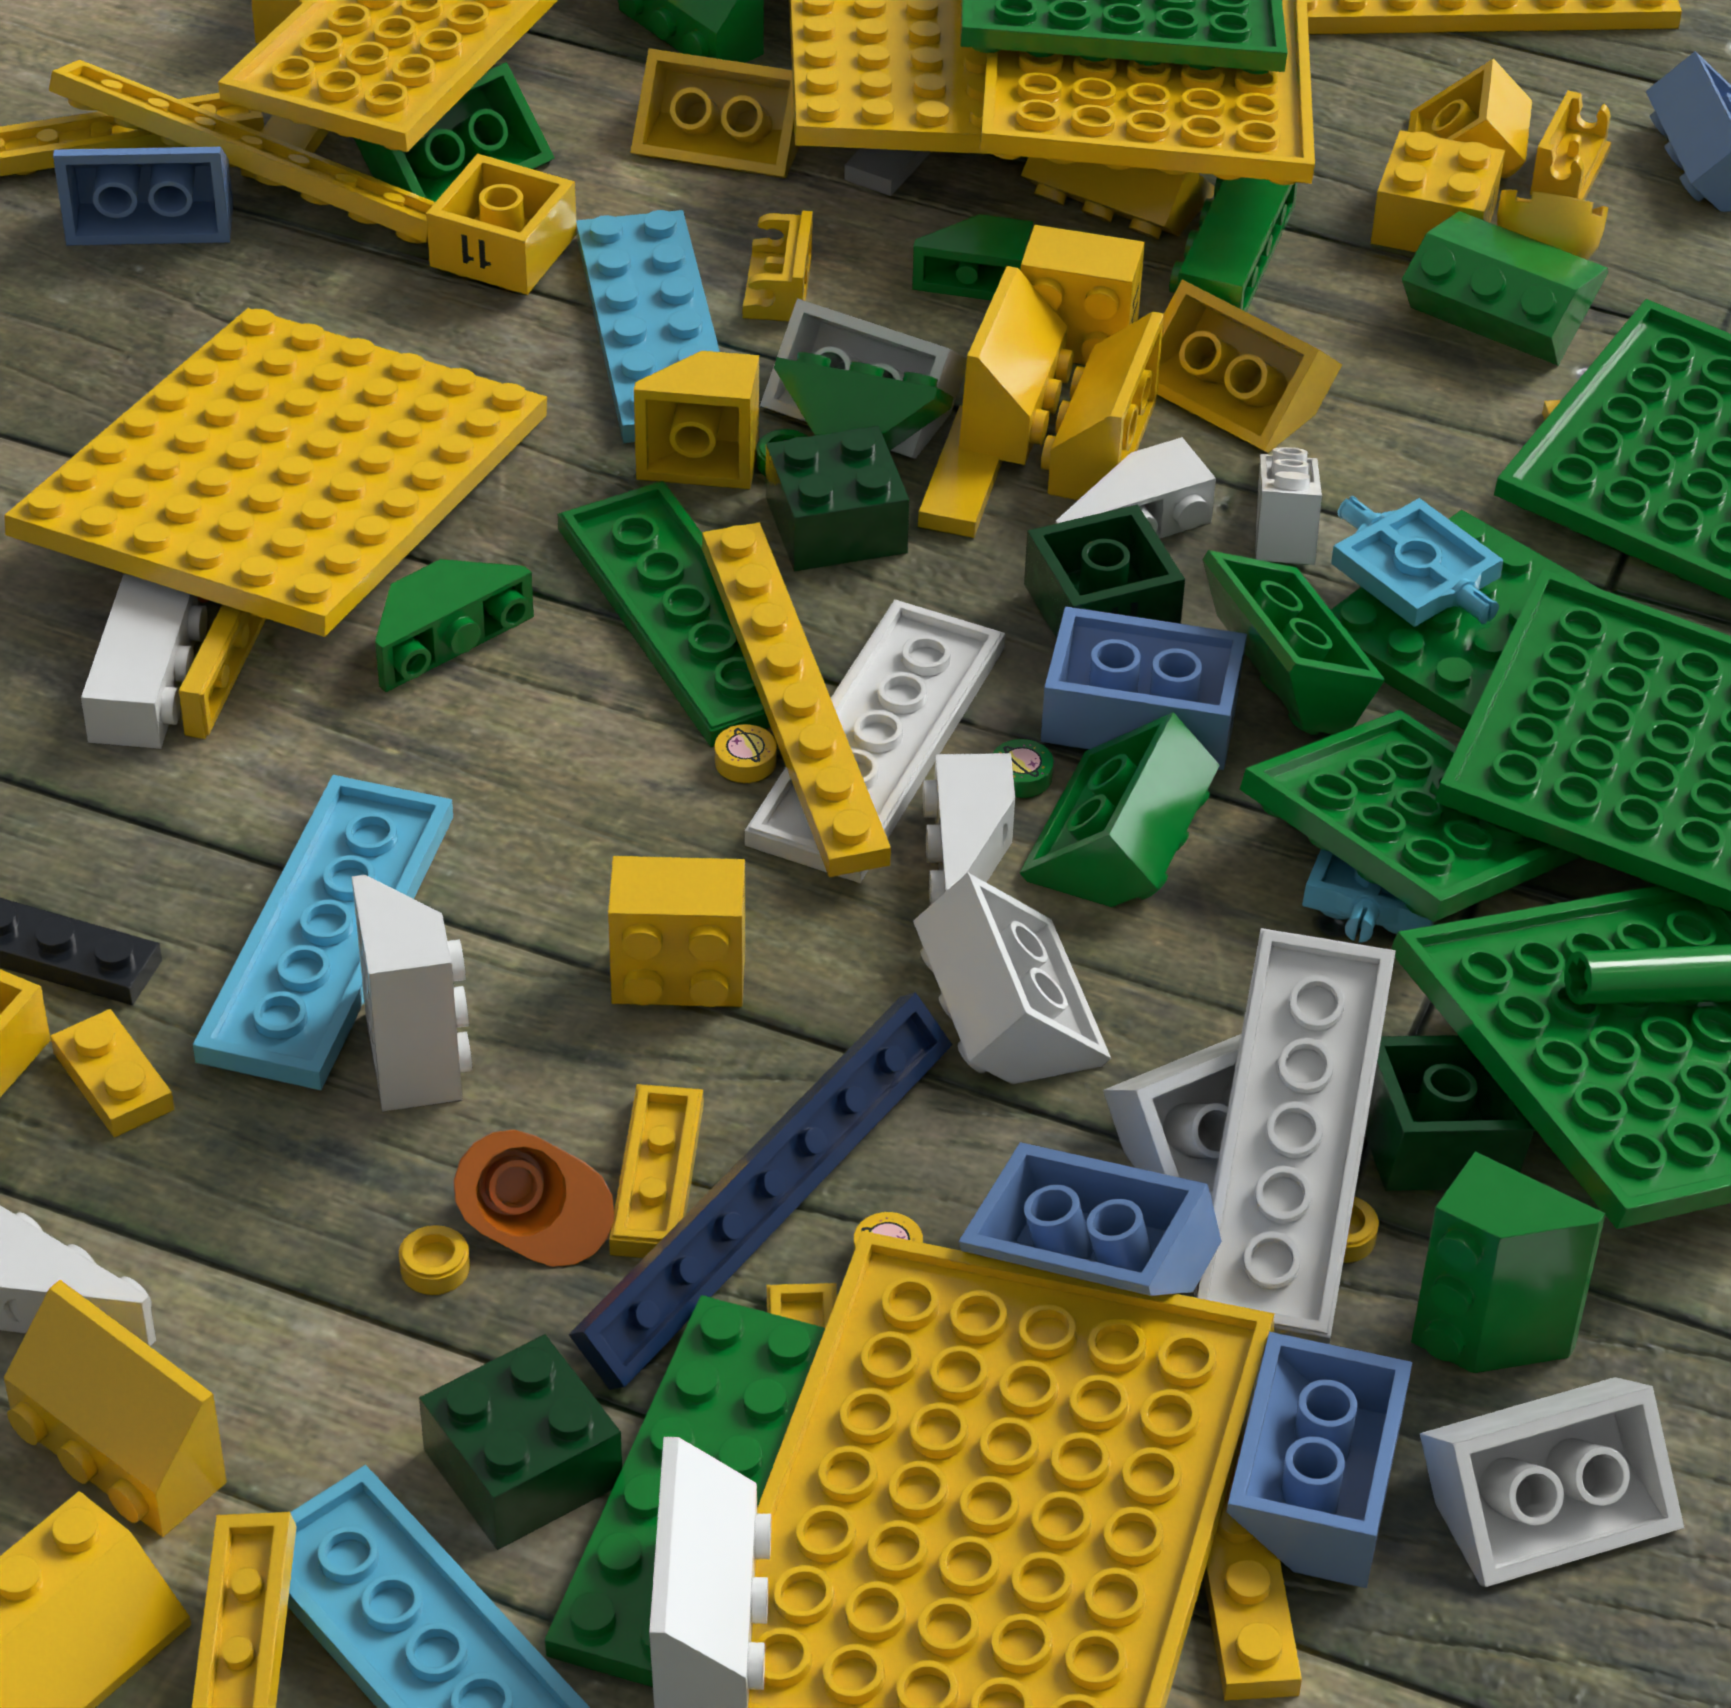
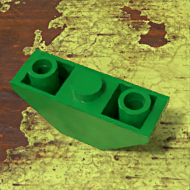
M798 352L796 361L776 357L774 369L814 435L842 432L853 428L879 426L890 451L952 407L954 397L937 387L938 379L928 375L904 372L903 380L883 377V368L861 362H851L849 370L830 367V358L813 353Z
M439 559L391 583L375 639L379 687L383 691L388 692L533 618L532 572L525 566Z

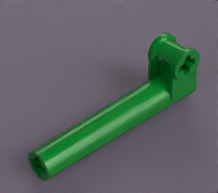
M1731 944L1575 951L1566 961L1564 970L1566 992L1570 1000L1578 1005L1731 1002Z

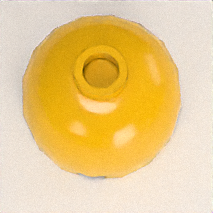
M1501 190L1497 211V226L1589 260L1598 249L1605 229L1608 207L1601 206L1592 209L1594 202L1532 191L1531 200L1519 197L1516 200L1517 190Z

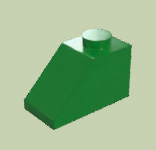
M978 214L915 239L913 246L912 290L992 301L1006 267H1016L1021 271V263L1033 230V221Z

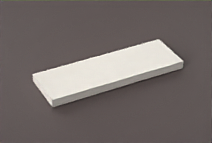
M898 600L893 601L831 697L887 839L935 763L936 754H940L1005 647V633ZM785 767L745 829V846L827 872L790 775ZM868 870L839 875V877L861 883Z
M1261 928L1212 1193V1203L1222 1242L1198 1282L1194 1297L1274 1313V1333L1330 1344L1396 950Z

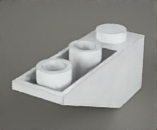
M1183 437L1131 452L1056 520V523L1138 504L1160 539L1212 522L1216 478Z
M1278 447L1273 449V455L1260 454L1255 540L1257 560L1315 565L1322 493L1317 458H1307L1308 452L1306 450Z
M1011 753L936 754L935 780H923L924 818H935L936 824L926 825L927 863H938L939 870L929 871L930 905L966 873H970L987 883L1012 844L1015 791Z
M0 1205V1330L27 1333L48 1289L57 1281L62 1280L147 1345L151 1346L156 1341L151 1300L140 1284L126 1276L118 1278L97 1265L92 1257L81 1247L74 1244L64 1245L43 1232L37 1222L30 1216L21 1212L14 1214Z

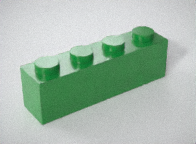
M1217 177L1214 188V200L1206 198L1200 215L1199 230L1191 229L1188 235L1184 261L1176 260L1169 282V292L1175 294L1181 280H1184L1247 312L1295 208L1298 182L1292 185H1278L1266 179L1241 177L1236 180H1224Z

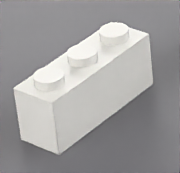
M123 574L81 696L88 743L162 748L169 724L176 725L179 721L181 712L179 689L195 659L193 649L195 642H203L206 636L207 608L204 605H198L197 596L132 575Z

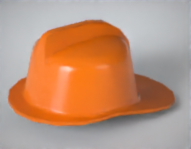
M515 1129L492 1132L474 1142L460 1159L453 1180L455 1202L467 1223L481 1234L526 1258L552 1267L575 1265L594 1255L608 1239L615 1217L613 1196L603 1177L586 1162L535 1135Z

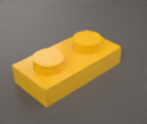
M111 1009L50 1035L54 1055L114 1138L175 1110L172 1091Z

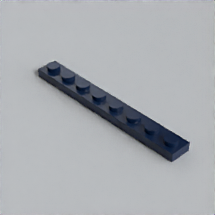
M916 992L899 997L568 1334L609 1390L625 1387L690 1320L700 1296L712 1297L953 1045Z

